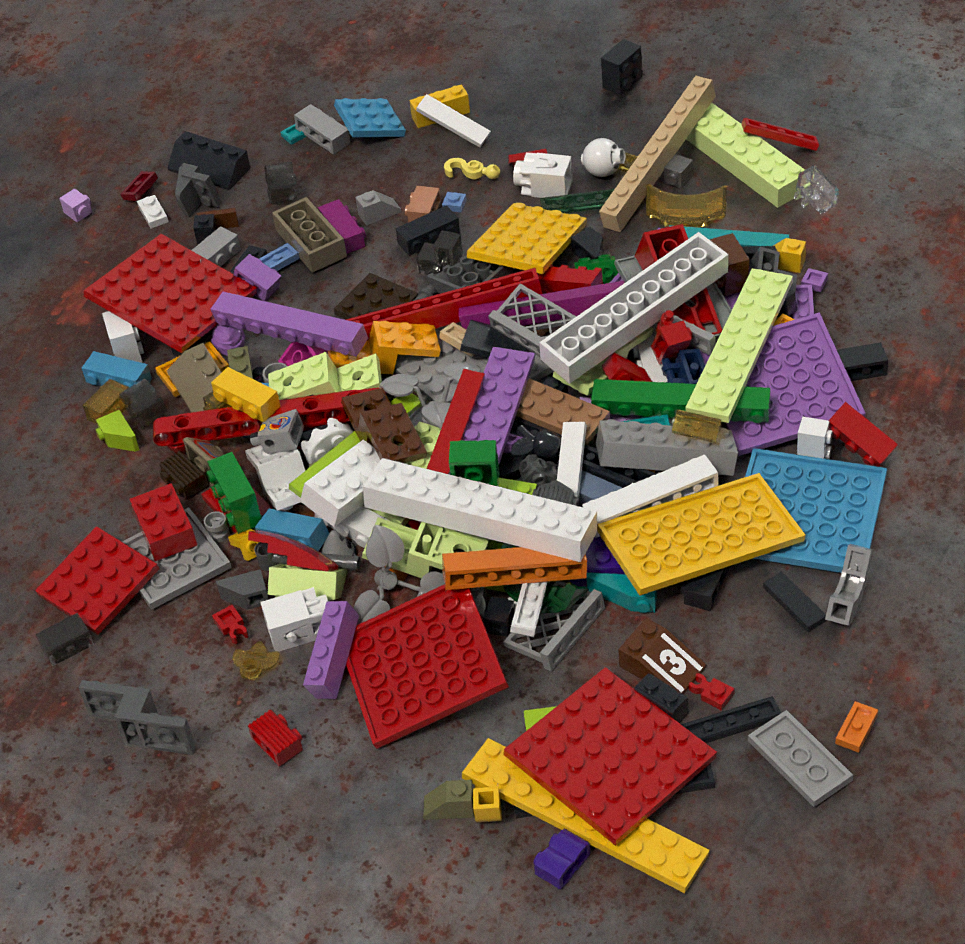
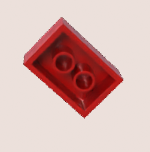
M172 483L130 498L135 518L154 561L197 546L193 528Z

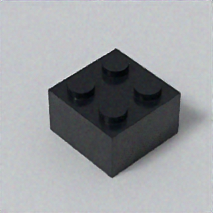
M622 39L601 57L603 89L622 95L636 81L641 79L643 70L640 45Z

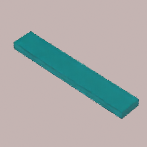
M684 226L688 239L698 232L709 240L733 233L741 246H773L783 239L789 238V234Z

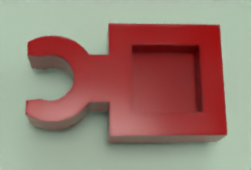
M233 605L212 615L214 623L225 636L229 633L232 643H238L236 639L238 634L248 638L247 629L243 626V619Z
M699 673L695 675L696 682L700 684L689 683L690 692L701 694L702 701L721 711L735 694V688L715 678L708 682L706 677Z

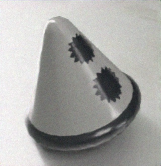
M336 530L329 533L319 550L320 553L350 556L356 555L357 551L355 544Z

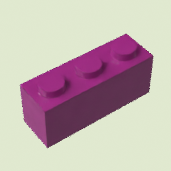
M338 199L318 207V211L344 238L346 254L365 247V231L362 227L358 226L355 216L350 215L347 205H343Z

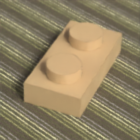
M453 322L440 331L439 338L460 350L466 329ZM464 352L471 357L475 355L468 352Z

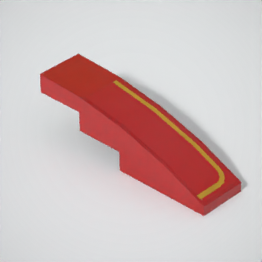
M262 530L249 531V541L268 543L267 553L286 555L287 565L322 571L338 570V565L299 541Z

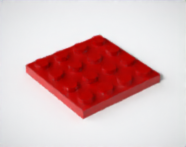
M96 526L43 581L35 592L38 596L99 635L160 568L157 563Z

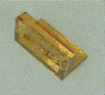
M677 409L672 433L716 443L718 433L721 431V419Z

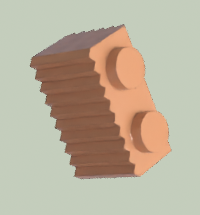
M416 186L415 191L411 192L409 205L405 207V216L408 217V223L438 209L441 202L440 188Z

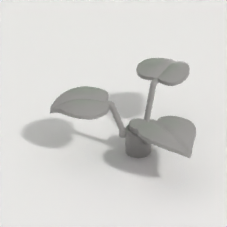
M454 362L447 365L444 369V375L449 378L447 379L441 403L439 401H431L426 405L420 389L417 387L419 384L418 378L409 374L390 376L380 383L379 388H383L388 394L398 397L410 395L415 391L422 404L421 413L427 420V424L441 429L451 404L446 402L451 382L453 380L456 383L459 382L463 369L481 372V368L467 362Z
M374 525L366 546L368 561L376 567H382L374 576L380 595L378 596L373 590H367L358 597L353 608L359 615L357 625L390 610L389 604L382 600L384 598V589H393L398 584L419 591L418 597L445 584L443 574L436 571L425 574L420 580V587L398 580L396 574L389 571V569L392 567V562H398L403 558L404 544L394 531L384 526Z

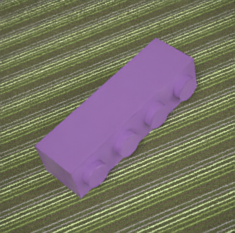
M327 601L303 683V686L315 699H336L359 618L358 613L347 601Z

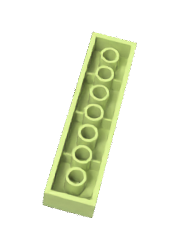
M713 103L709 105L686 138L687 141L777 208L808 191V172L759 136L743 132L741 123Z

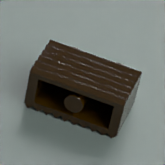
M181 451L175 453L174 456L171 455L170 458L159 464L162 480L166 484L172 483L178 496L183 495L186 500L208 486L206 475Z

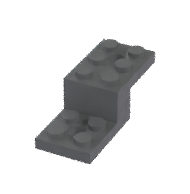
M95 680L81 681L79 690L89 716L114 719L125 746L189 755L194 754L196 746L187 719L179 716L159 715L150 689L140 686H124L118 683H101Z

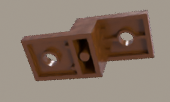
M383 388L342 397L341 404L360 442L365 440L373 446L380 460L384 458L407 463L426 458L427 451L403 404L391 405Z

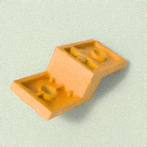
M373 321L369 341H366L357 357L331 350L328 351V355L336 368L376 353L380 362L381 374H393L398 354L439 357L441 350L434 325Z

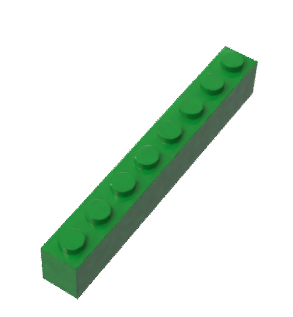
M594 379L591 403L610 411V414H620L623 416L640 415L644 417L668 415V418L689 419V417L683 416L688 415L684 414L686 413L685 407L696 384ZM745 387L730 421L769 422L771 388Z

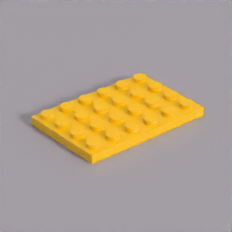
M513 203L467 250V258L521 270L536 268L537 273L543 274L571 243V237L583 230L587 224V218L580 217L578 214H565L559 210L550 211L539 206L531 207L523 203Z

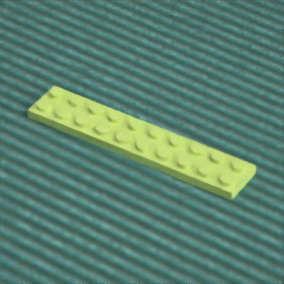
M751 269L685 407L688 415L691 414L729 423L790 290L793 276L761 269Z

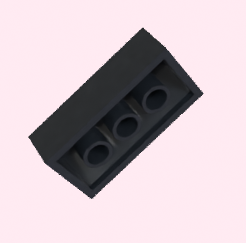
M185 131L174 142L167 167L168 171L178 174L182 163L198 166L202 174L210 176L214 186L230 190L250 169L247 150Z

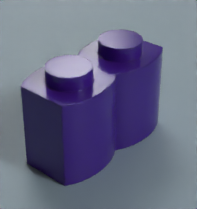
M565 828L559 833H555L549 841V847L544 851H540L534 859L535 875L558 889H562L570 881L575 871L587 860L590 855V843Z

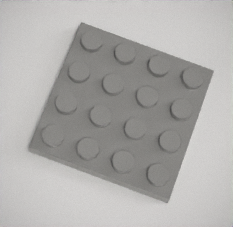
M189 507L184 511L193 528L197 546L154 561L142 532L122 541L157 563L160 568L139 591L151 610L232 568L228 558Z

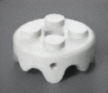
M329 418L326 429H313L309 441L301 442L307 462L311 464L318 461L353 433L350 426L340 423L335 418Z

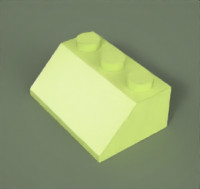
M277 564L269 567L268 595H275L276 598L314 587L316 597L326 594L328 601H333L341 598L348 569L338 568V570L322 571L287 564Z

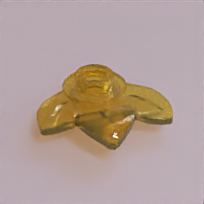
M259 641L247 652L235 649L232 659L233 663L239 667L241 676L252 680L258 678L263 671L273 668L279 661L280 654L278 651L267 653L266 647Z

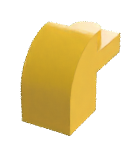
M474 785L473 810L476 823L502 821L501 798L498 786L479 788Z

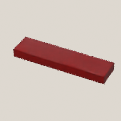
M743 118V132L815 151L819 147L816 136Z

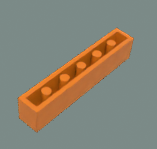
M523 547L442 554V571L446 590L587 578V557L585 553L582 561L577 562Z

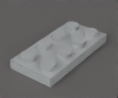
M787 710L748 735V742L813 807L853 781V774Z

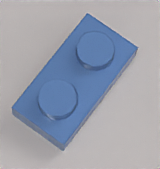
M286 243L259 259L271 269L278 271L300 259L299 252Z

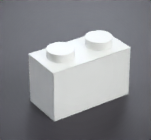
M802 417L798 430L797 455L830 459L832 446L828 444L831 443L832 430H829V421Z

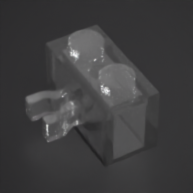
M813 165L799 173L796 185L797 192L794 194V199L805 198L801 202L803 208L810 203L820 214H823L837 206L840 190Z

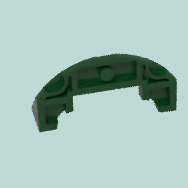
M503 543L501 549L517 548L519 546ZM547 583L540 613H557L568 610L589 589L585 586H576L573 583H567L564 588ZM522 584L502 585L507 594L515 602H518Z

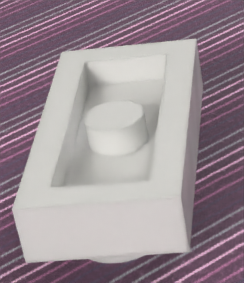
M155 195L137 201L138 207L150 229L168 223L167 215Z

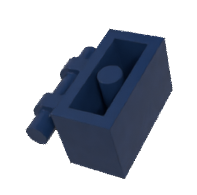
M700 349L679 350L675 363H671L669 358H664L661 361L663 365L661 368L662 373L667 378L666 383L697 384L705 368Z

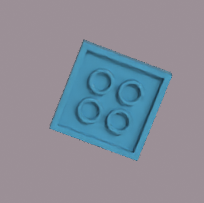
M335 99L334 107L352 137L405 136L406 130L387 99Z

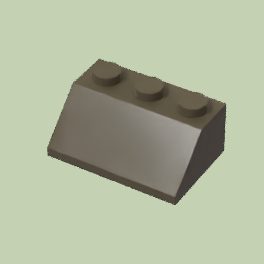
M204 343L184 351L167 370L168 376L190 412L220 409L229 406L224 402L218 401L213 395L211 382L222 372Z

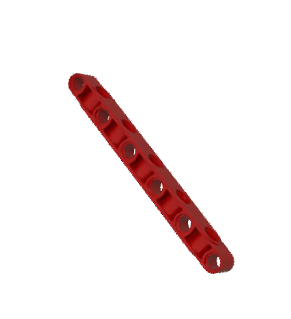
M380 388L349 390L279 400L280 407L270 417L296 409L304 428L325 425L329 418H335L340 423L348 422L350 420L341 404L342 397ZM233 407L161 417L153 422V441L158 446L184 444L183 439L186 437L212 441L248 436L251 433L259 432L262 421L256 418L253 419L248 414L235 410Z

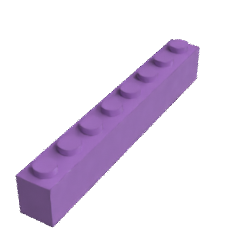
M222 292L211 308L215 321L220 325L235 327L239 330L244 329L256 334L269 335L273 338H281L307 346L319 347L344 355L357 357L368 340L364 325L361 323L227 292Z

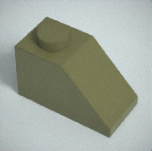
M472 780L445 781L424 796V820L474 818Z

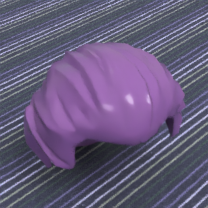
M218 324L212 330L211 343L220 354L228 356L227 350L243 347L246 337L242 329L239 330L235 327Z

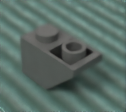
M261 569L216 581L220 598L249 610L260 607V602L269 600Z

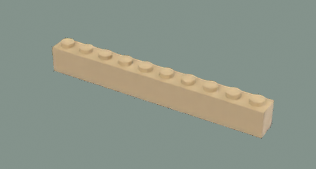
M700 76L693 78L600 209L599 213L604 228L621 232L664 171V167L674 157L716 97L713 80Z

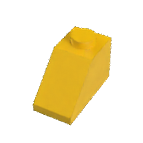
M785 238L773 245L780 252L778 269L801 273L806 259V241Z

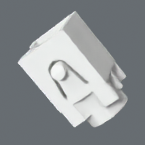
M526 152L524 161H516L513 174L514 185L522 186L521 195L566 200L573 181L571 156Z
M314 587L260 602L275 653L316 640L325 605L328 601L326 594L316 597Z

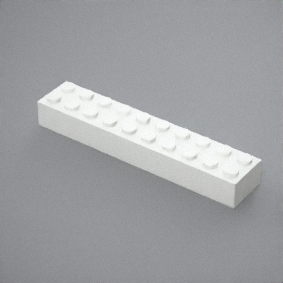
M696 233L539 342L540 359L570 384L658 322L664 312L675 310L728 272L729 254L701 233Z
M384 458L380 460L363 485L364 505L366 508L577 562L582 561L597 533V511Z

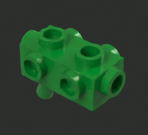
M610 254L600 255L598 259L593 260L581 258L578 262L574 263L575 269H578L579 266L587 267V270L602 268L603 284L610 283L619 273L614 264L615 256H610Z

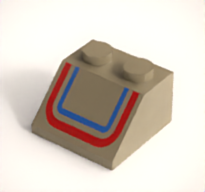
M184 438L183 441L188 458L206 475L208 485L214 486L213 483H210L206 471H209L207 461L224 455L222 450L207 440Z

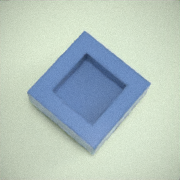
M447 192L442 207L447 205L453 212H462L467 200L466 194Z

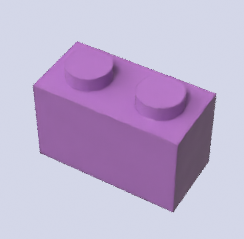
M251 254L241 261L234 270V276L257 287L255 296L263 301H266L280 286L281 275Z

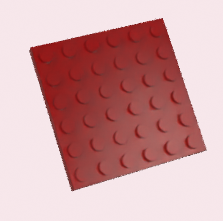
M160 234L84 290L83 296L176 351L183 353L218 325L211 312V308L222 292L251 298L256 294L257 287L250 285L245 280L234 276L231 272L167 236Z
M445 584L357 625L346 662L372 743L376 749L509 687L470 588L446 590Z
M605 667L504 749L503 755L616 846L716 759L717 751Z

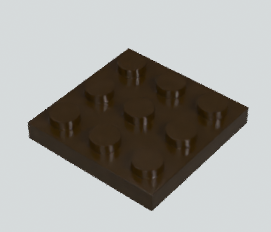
M369 273L334 308V314L344 319H350L412 302L418 296V293Z

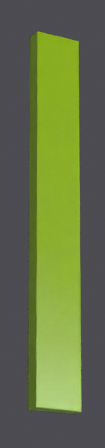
M413 393L403 397L397 396L390 402L391 405L402 403L408 416L422 406L419 398ZM356 432L351 433L289 484V490L301 498L306 481L360 442Z

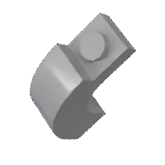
M854 544L848 545L841 577L834 594L830 596L825 620L848 626L852 623L866 587L873 549Z

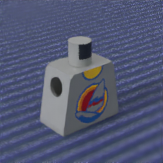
M294 409L270 417L265 422H262L259 432L250 434V441L253 446L261 444L264 452L267 454L296 450L304 425L297 410Z

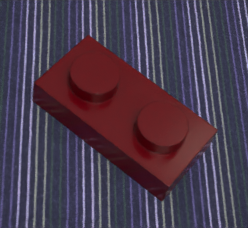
M141 171L120 194L122 199L130 201L140 200L142 195L158 179L156 172Z

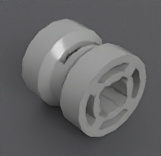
M217 511L207 514L204 518L207 532L216 543L225 541L230 534L225 515Z

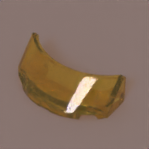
M647 184L646 215L650 218L655 217L659 219L660 224L665 226L683 224L685 227H704L710 225L711 220H721L726 216L727 186H721L718 189L702 194L679 195L662 191L651 184Z

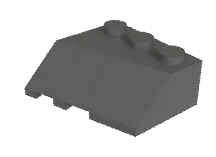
M465 255L460 258L459 263L453 266L446 265L442 268V272L436 275L431 273L426 277L441 294L514 274V271L511 267L469 259Z

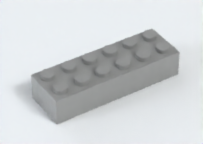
M613 419L599 421L596 447L600 466L666 471L671 467L705 455L718 471V475H734L738 451L731 430L725 428L708 429L702 426L684 427L679 424L673 426L660 423L643 424L637 421L618 422Z

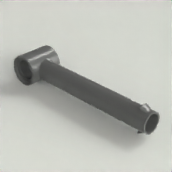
M259 542L255 546L256 558L262 570L269 571L271 566L287 564L286 555L267 553L268 543ZM322 553L335 562L338 568L350 569V571L360 569V556L355 554L350 556Z

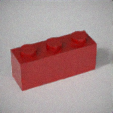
M847 402L828 420L829 430H832V437L843 441L845 447L850 452L860 455L866 465L881 467L898 446L896 442Z

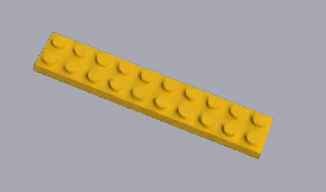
M489 738L463 770L462 779L472 780V784L479 788L498 786L499 795L502 800L561 830L565 828L589 842L595 848L683 893L687 891L709 856V849L649 819L642 822L615 846L503 755L505 746Z

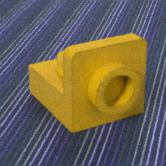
M252 529L239 534L235 533L228 537L230 544L240 548L244 560L247 561L256 557L254 548L259 543L248 540L249 531H255Z

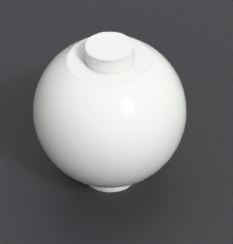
M598 138L591 141L581 155V162L586 170L597 177L612 175L619 168L620 164L625 163L626 159L624 149L618 148L613 141L606 138Z

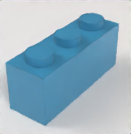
M93 351L82 367L86 383L138 396L142 394L152 379L148 364Z
M270 508L255 526L256 530L286 536L319 551L329 535L323 519L277 511Z

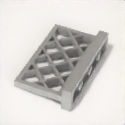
M519 284L497 311L493 310L490 313L489 320L491 327L540 356L539 342L548 336L540 337L537 335L536 330L549 328L551 335V327L563 326L576 316L524 285ZM521 292L529 296V300L517 302L516 298ZM542 303L546 307V310L533 312L532 305ZM530 305L531 313L519 315L518 307ZM515 308L516 310L515 316L507 317L503 314L507 309ZM557 313L562 315L563 320L550 322L549 315ZM547 315L548 323L535 324L534 317ZM532 318V326L524 327L520 325V320Z
M559 580L553 586L564 588L567 583ZM595 589L591 593L587 592L581 597L585 599L583 603L572 605L568 610L557 613H540L538 621L540 620L541 626L536 627L535 634L543 632V638L530 641V637L527 635L511 632L504 640V646L542 662L544 669L552 672L605 609L602 592ZM573 612L569 619L560 621L559 615ZM557 617V622L544 625L543 619ZM559 628L555 635L546 636L545 631ZM527 636V642H514L517 638ZM546 644L540 653L532 650V647Z

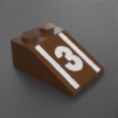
M647 618L618 649L620 668L640 679H643L650 673L683 695L689 689V683L695 682V675L697 673L701 674L706 668V664L671 632Z

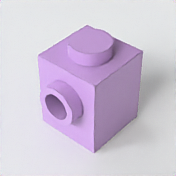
M76 189L59 198L63 212L76 222L92 213L89 197Z

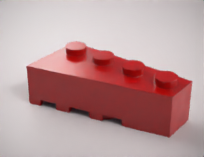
M551 264L543 274L537 273L543 294L603 284L602 268L587 270V267L579 266L578 269L569 268V265L554 267Z

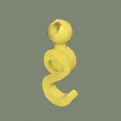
M452 158L444 164L445 174L449 178L453 177L452 169L455 167L461 168L463 174L473 180L479 179L483 175H486L489 179H496L500 175V169L497 165L491 164L483 167V164L476 160L466 163L464 159Z

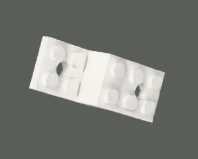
M262 445L245 450L247 459L257 471L263 493L277 511L289 510L294 504L300 503L301 498L289 490V484L305 471L300 452L297 449L267 454L264 452Z

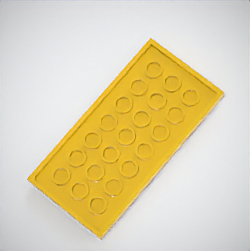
M760 473L597 524V532L639 595L804 542L806 536Z

